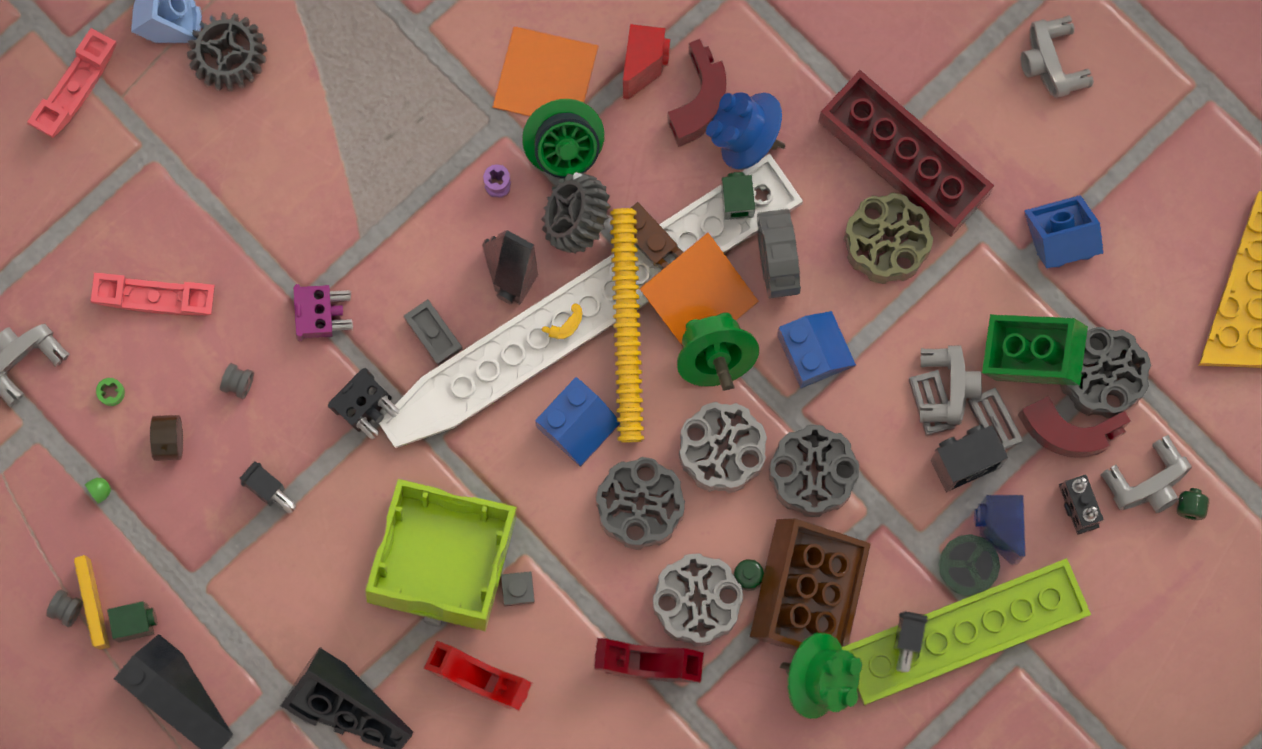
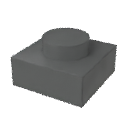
M532 572L501 575L504 606L535 603Z

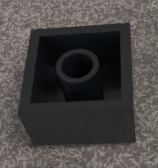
M980 424L966 431L967 435L962 437V439L956 440L955 437H951L938 444L939 447L935 449L936 452L931 462L946 493L1000 469L1006 462L1008 456L993 425L984 428Z

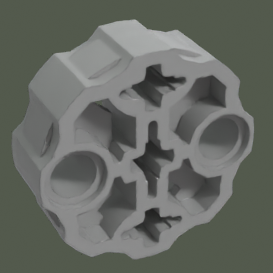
M718 402L706 404L692 418L687 419L682 427L679 460L683 471L687 472L700 488L709 492L713 490L726 491L728 493L736 492L743 489L745 484L761 472L766 459V432L763 425L758 423L750 414L749 409L737 403L732 405L719 404ZM738 415L741 417V423L734 427L731 425V419ZM719 418L724 428L721 435H717L720 429V426L717 422V419ZM692 428H699L703 431L704 437L699 441H694L688 437L687 432ZM749 433L747 436L740 437L737 445L734 443L737 436ZM730 435L728 450H724L718 460H715L718 453L717 445H721L726 437ZM708 451L712 452L708 460L698 461L700 459H705ZM746 454H752L758 459V464L754 467H746L741 459ZM725 459L728 460V463L725 467V470L728 473V477L726 478L724 470L722 469V465ZM710 468L714 469L715 477H711L709 480L704 479L705 473L703 471L708 472Z
M700 553L685 555L683 559L672 565H667L659 575L656 591L653 595L654 614L664 627V632L674 640L692 643L694 646L710 645L712 641L723 635H728L737 623V616L743 601L742 588L732 574L731 568L722 560L704 557ZM690 563H695L697 568L703 569L698 571L696 577H692L691 572L685 571L689 569ZM711 572L712 576L707 580L708 590H704L703 580ZM677 577L688 583L689 592L685 593L684 583L679 581ZM694 585H697L700 598L706 599L702 601L701 615L698 614L695 602L689 601L694 596ZM724 589H731L736 594V600L733 603L726 604L720 599V592ZM662 597H672L676 602L675 608L671 611L662 610L658 604ZM707 607H710L711 616L719 621L718 623L707 617ZM688 610H691L693 620L685 628L683 624L689 619ZM698 623H703L704 628L711 629L706 632L703 638L700 637L698 632L692 631L697 629Z

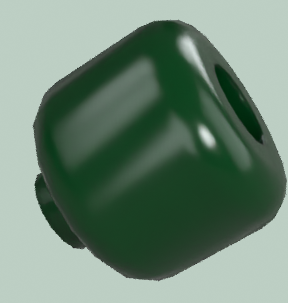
M1197 488L1183 491L1179 495L1176 509L1177 514L1190 520H1203L1207 516L1209 498L1202 494V490Z
M746 559L737 564L733 575L737 583L741 585L742 590L752 591L761 585L764 571L760 563L755 560Z

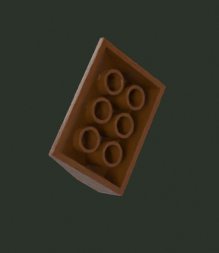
M796 518L776 519L750 638L797 650L809 636L816 633H827L834 636L842 647L848 645L871 543Z

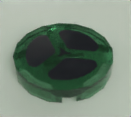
M972 534L958 536L951 540L941 552L938 563L940 576L946 585L955 593L965 596L975 595L989 589L998 578L1000 570L999 555L993 545L983 537Z

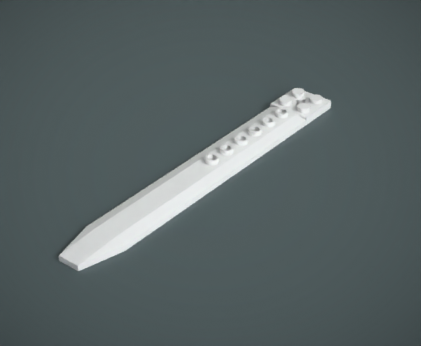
M771 154L766 155L758 163L742 171L745 175H752L754 197L756 196L755 190L758 188L761 191L766 189L769 191L766 201L754 198L755 214L753 218L724 220L720 185L659 225L678 244V248L683 252L707 232H709L723 253L728 252L752 235L754 236L758 233L757 214L759 212L789 209L791 212L803 204V200ZM638 249V252L635 253V257H638V262H635V266L639 268V271H636V276H639L636 285H639V288H641L658 274L661 269L658 266L655 267ZM614 254L422 376L395 404L400 410L399 414L391 409L396 417H391L387 413L379 423L393 446L398 448L457 427L616 323V319L613 318V314H616V310L613 309L616 300L612 299V296L615 295V291L612 290V286H615V282L612 281L615 272L611 270L614 267V263L611 262ZM670 254L664 260L670 264L676 258ZM640 289L636 290V294L640 297L637 300V304H640L641 308L649 303V301ZM576 303L582 308V320L578 329L568 338L555 339L549 337V333L541 330L543 326L549 328L552 325L561 327L574 313L571 311L573 304Z

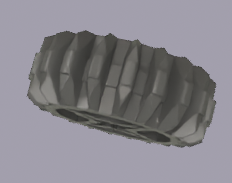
M222 12L221 20H216L211 15V23L209 25L201 21L200 27L202 31L193 30L192 34L197 40H188V46L192 50L187 52L188 59L192 60L189 64L191 70H197L195 73L197 79H204V83L208 87L215 82V88L219 91L226 84L228 91L231 92L235 83H238L240 88H244L243 80L246 78L248 81L254 82L255 79L252 72L261 74L262 69L258 64L266 63V57L262 54L267 52L266 45L262 44L265 40L263 34L257 33L259 30L256 24L250 25L247 17L239 21V16L236 13L228 19L226 13ZM223 34V36L220 39L213 40L215 37ZM236 34L243 36L249 41L250 51L244 50L243 46L237 45ZM231 47L232 52H228L229 55L223 56L222 51L226 52V49ZM205 53L217 59L218 70L211 68L205 63ZM242 63L239 67L231 70L233 65Z
M577 172L575 174H567L565 179H559L558 187H552L553 193L550 197H547V206L543 207L545 215L541 219L545 222L542 231L546 233L545 239L550 241L551 245L555 246L556 249L576 254L577 252H584L586 247L593 246L594 240L600 239L599 233L605 229L604 222L609 218L606 214L607 210L611 207L607 203L610 195L606 193V186L594 176Z

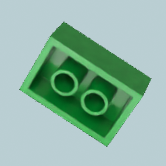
M990 314L982 373L995 381L1080 386L1088 326L1075 318Z

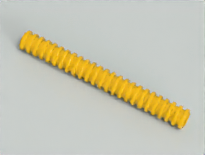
M618 208L610 211V216H613V220L610 221V225L613 226V229L610 230V234L613 235L611 244H614V248L611 249V253L614 254V258H611L614 267L611 270L615 272V276L612 277V281L615 282V286H612L615 295L612 296V299L616 300V304L613 305V309L616 310V314H613L616 323L613 324V327L617 328V333H614V337L617 338V342L614 343V347H617V352H614V356L618 357V361H615V366H618V370L615 371V375H618V380H615V384L619 386V389L616 390V394H619V399H616L619 408L616 409V412L620 415L617 418V422H620V427H617V431L620 432L617 441H620V443L642 442L641 440H644V436H641V431H644V426H641V422L644 421V417H641L643 408L640 407V403L643 402V398H640V393H643V389L640 388L642 379H639V375L642 374V370H639V365H642L639 356L642 354L641 351H638V346H641V342L638 341V337L641 336L638 328L641 326L640 323H637V318H640V314L637 313L640 304H637V300L640 297L636 294V290H639V285H636V281L639 280V276H636V271H639V268L635 266V262H638V257H635V253L638 252L635 243H638V239L634 238V234H637V229H634V225L637 224L634 215L637 214V211L632 208Z

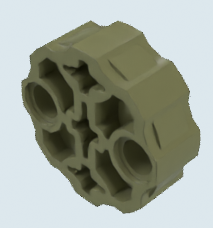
M890 193L888 196L877 197L873 195L860 203L859 208L848 220L844 235L848 251L847 259L855 270H859L867 275L870 281L886 284L889 281L908 280L917 273L918 268L928 258L932 247L933 236L930 231L929 216L922 207L914 205L908 200L907 196L902 194ZM867 209H875L879 212L880 217L870 219L866 216L865 211ZM898 213L902 214L899 222H897ZM909 219H910L912 222L918 221V222H919L918 227L916 228L915 225L909 226V225H908ZM884 234L887 237L895 236L893 242L891 243L890 240L882 241ZM859 249L862 252L868 251V257L866 258L864 255L858 256ZM885 251L886 253L879 257V264L874 265L876 256ZM907 258L912 266L908 269H903L897 264V259Z

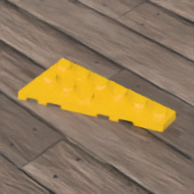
M1262 192L1256 194L1198 366L1262 368Z

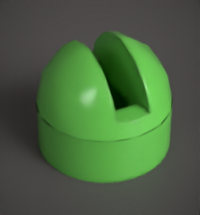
M97 477L84 484L97 504L104 501L110 495V485L104 478Z

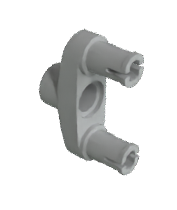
M1070 16L1048 22L1044 19L1032 22L1030 26L1032 50L1021 53V66L1026 77L1040 75L1046 88L1055 98L1067 96L1071 91L1093 86V77H1087L1091 74L1088 68L1070 74L1063 73L1051 40L1052 38L1074 33V24H1068L1072 21Z
M46 324L36 326L20 337L10 327L0 332V396L9 407L17 403L9 395V392H12L18 400L24 396V393L6 375L11 368L34 348H39L55 367L62 363L54 354L55 352L64 361L70 355L52 336L53 332Z
M960 345L948 346V349L921 348V368L948 367V370H951L950 401L947 404L920 403V422H948V425H961L966 398H982L981 371H965L964 357Z
M1169 435L1162 437V441L1159 439L1152 445L1166 465L1165 470L1136 487L1129 486L1117 465L1112 466L1110 471L1107 469L1101 473L1100 476L1114 494L1113 500L1120 510L1130 509L1149 502L1154 511L1159 513L1171 507L1179 500L1172 487L1191 470L1192 466L1185 456L1182 457L1170 440Z

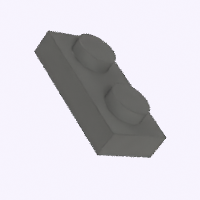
M428 299L404 315V319L438 366L462 350V346Z

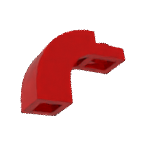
M436 641L423 668L484 699L517 711L520 710L523 702L526 700L532 682L522 677L495 668L454 646Z

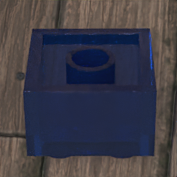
M986 495L982 502L978 504V509L974 510L975 527H980V536L1011 565H1017L1026 556L1024 495Z

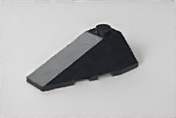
M506 230L499 233L497 237L492 236L490 240L485 239L482 247L494 290L498 292L496 296L508 304L516 302L521 305L538 276L534 244Z
M160 634L137 651L114 677L115 681L200 749H222L233 736L184 654Z
M320 647L306 664L280 705L306 723L315 726L318 722L334 727V732L343 735L346 731L358 735L363 742L382 749H402L414 733L344 662Z

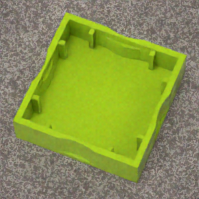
M398 479L387 515L385 536L376 552L365 590L367 603L486 631L516 522V507L477 497L457 496L440 488Z

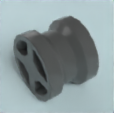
M230 363L222 377L220 390L225 393L234 392L238 398L244 399L251 388L254 371L249 369L243 371L236 364Z
M60 589L52 598L46 616L51 619L57 618L61 620L63 625L71 627L80 614L83 600L79 598L72 599L68 597L67 592Z

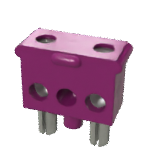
M296 284L293 287L296 338L298 341L301 342L304 338L332 337V331L352 330L353 322L351 319L331 320V316H343V305L331 306L330 302L350 301L351 292L349 290L330 291L329 285L300 287V285ZM321 295L323 298L318 300L315 299V296ZM319 309L324 311L322 314L316 313ZM318 324L325 325V327L321 329L317 328L316 326Z

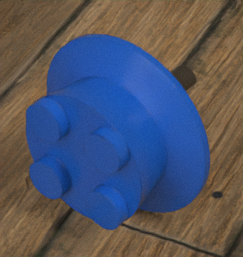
M738 92L733 95L726 93L722 96L718 111L706 128V134L711 137L714 145L721 148L723 160L729 167L736 170H744L758 163L770 149L776 150L778 147L785 149V144L776 139L782 122V109L776 97L769 93H758L750 97L744 92Z

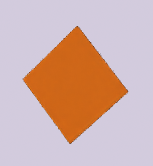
M514 26L492 108L531 116L540 106L553 100L574 99L584 103L599 45Z
M709 232L639 288L681 345L682 337L686 331L685 326L689 321L694 319L701 320L706 317L717 316L721 313H730L733 319L737 320L759 302Z

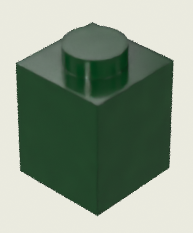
M733 172L727 174V177H722L721 190L724 220L753 218L755 202L752 175H745L743 172Z
M144 601L107 609L112 637L118 643L154 635L153 626L157 625L156 613L154 608H149V605Z

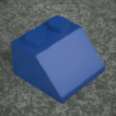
M1081 195L1024 210L1037 255L1046 269L1061 267L1066 263L1077 260H1087L1095 255L1104 253L1100 222Z
M832 311L807 315L778 328V339L800 388L856 366Z
M577 377L568 384L535 420L536 428L580 467L620 425V422H617V417L600 397Z

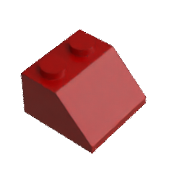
M630 24L623 75V99H630L661 76L663 65L668 66L671 39L665 38L666 28Z

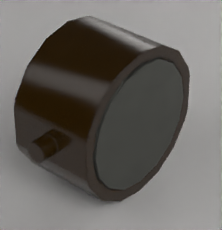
M180 415L152 416L150 445L154 461L181 460L183 454V429Z

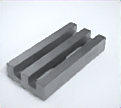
M938 370L909 378L919 415L921 411L920 403L924 402L917 382H922L928 404H935L928 379L932 378L940 403L947 404L948 402ZM930 422L922 423L926 436L956 427V425H948V422L943 424L941 422H934L935 426L931 427Z
M996 387L982 393V398L968 400V404L979 425L982 424L986 428L989 424L978 405V402L982 403L1005 450L1023 441ZM992 397L1013 439L1008 440L987 398Z

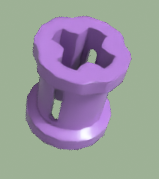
M498 164L488 167L483 175L487 193L491 197L502 198L510 192L511 185L508 170ZM492 179H502L503 184L499 185L496 182L492 183Z

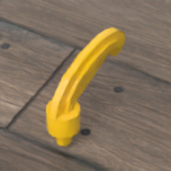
M576 303L573 304L571 311L574 313L561 327L552 325L549 328L543 326L541 330L549 333V337L555 339L568 338L578 329L582 320V308Z

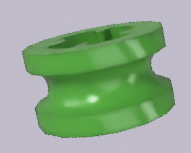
M105 378L98 383L96 394L103 404L114 406L123 400L125 390L118 380ZM116 385L118 389H115L118 393L115 398L109 396L105 399L103 395H106L103 391L106 386L111 388Z

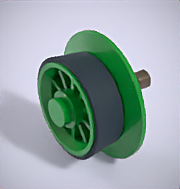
M558 99L540 106L531 114L523 129L522 144L527 158L536 168L551 176L565 178L567 174L585 173L594 165L602 150L605 132L599 115L589 105L574 99Z

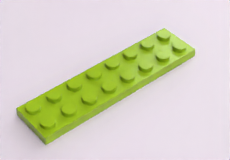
M1066 558L925 614L928 622L925 626L921 652L913 653L909 672L903 673L896 670L900 650L894 649L898 625L842 647V650L851 652L862 661L857 690L865 706L1089 617L1091 612Z

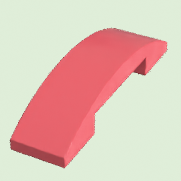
M90 28L75 50L76 58L48 99L45 100L43 98L27 121L28 125L54 138L69 123L93 90L110 60L117 44L116 41Z
M94 272L90 302L113 308L149 313L211 315L215 285L192 282L176 284L127 279L124 275Z

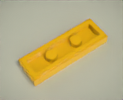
M86 555L75 557L74 564L92 646L99 650L110 648L91 559Z

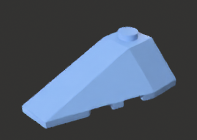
M135 0L131 32L154 43H188V40H197L192 32L193 30L201 31L200 22L202 15L200 7L195 5V0Z

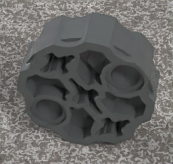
M789 209L759 212L757 214L758 244L768 298L798 295L801 290L800 268Z
M1104 327L1090 329L1087 331L1080 386L1060 385L1062 392L1069 396L1074 402L1075 409L1088 416L1095 414L1112 418L1126 411L1133 404H1137L1149 387L1150 358L1148 353L1142 350L1136 343L1135 336L1122 329L1118 331L1107 330ZM1090 339H1099L1103 343V349H1093L1090 345ZM1122 350L1126 351L1120 360L1112 361V359L1119 358ZM1131 360L1133 364H1139L1140 367L1137 370L1134 367L1128 366ZM1095 364V365L1092 366V367H1088V368L1085 367V366H1088V365ZM1102 367L1104 371L1112 372L1108 378L1105 374H1097ZM1098 384L1096 386L1091 387L1089 394L1085 393L1088 386ZM1108 395L1116 396L1120 401V407H1111L1106 397Z
M807 425L804 429L789 432L778 443L774 458L769 466V480L773 483L777 499L787 509H794L807 517H820L823 513L840 509L849 500L854 484L859 477V461L855 459L851 443L841 433L827 430L823 425ZM811 435H815L817 441H822L818 443L817 447H812V443L809 441ZM831 446L830 451L825 453V462H822V453ZM803 452L806 453V461H803ZM813 457L815 458L816 469L821 471L816 477L815 485H813L812 473L807 471L810 469ZM779 464H787L790 466L792 474L788 477H781L776 473L775 468ZM840 465H847L852 470V476L841 478L838 476L836 468ZM803 480H806V489L797 496L796 493L803 488ZM822 480H825V489L832 494L831 496L822 489ZM812 494L816 495V500L821 501L818 502L817 507H812L811 502L806 501L809 500Z
M640 457L638 460L621 461L613 466L603 483L598 487L596 506L598 507L600 525L609 537H614L630 549L641 550L643 547L665 543L672 537L673 531L679 522L682 521L684 515L685 500L683 499L679 478L673 470L666 469L652 458ZM648 467L653 470L654 477L651 480L643 481L638 477V471L641 468ZM618 483H621L625 490L633 491L635 493L622 491ZM611 488H614L615 498L619 500H613L610 509H608L606 499L603 496L607 497L609 492H611ZM665 491H668L662 498L649 496V494L661 496ZM639 497L645 498V503L649 504L644 505L642 510L636 509L637 506L633 503L637 502ZM673 498L674 508L679 511H673L671 518L667 519V511L662 507H667L670 499ZM619 509L632 511V513L620 512L617 516L613 517ZM646 514L659 516L663 525H660L655 517L646 516ZM632 526H638L643 530L644 535L639 540H632L627 536V530Z

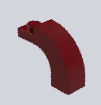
M700 39L690 42L688 51L701 81L700 92L693 101L669 111L667 115L668 124L678 147L692 142L706 133L708 124L713 120L718 111L722 96L726 94L724 64L722 61L711 64L714 62L710 48L708 46L703 47Z
M1049 396L1023 408L1018 414L1024 427L1034 440L1044 448L1067 457H1089L1106 451L1110 447L1106 437L1108 436L1111 441L1126 433L1124 428L1131 422L1124 411L1096 426L1087 428L1077 427L1066 422L1059 415Z
M597 638L594 669L605 671L606 674L629 678L701 683L704 652L688 648L642 646L608 638Z

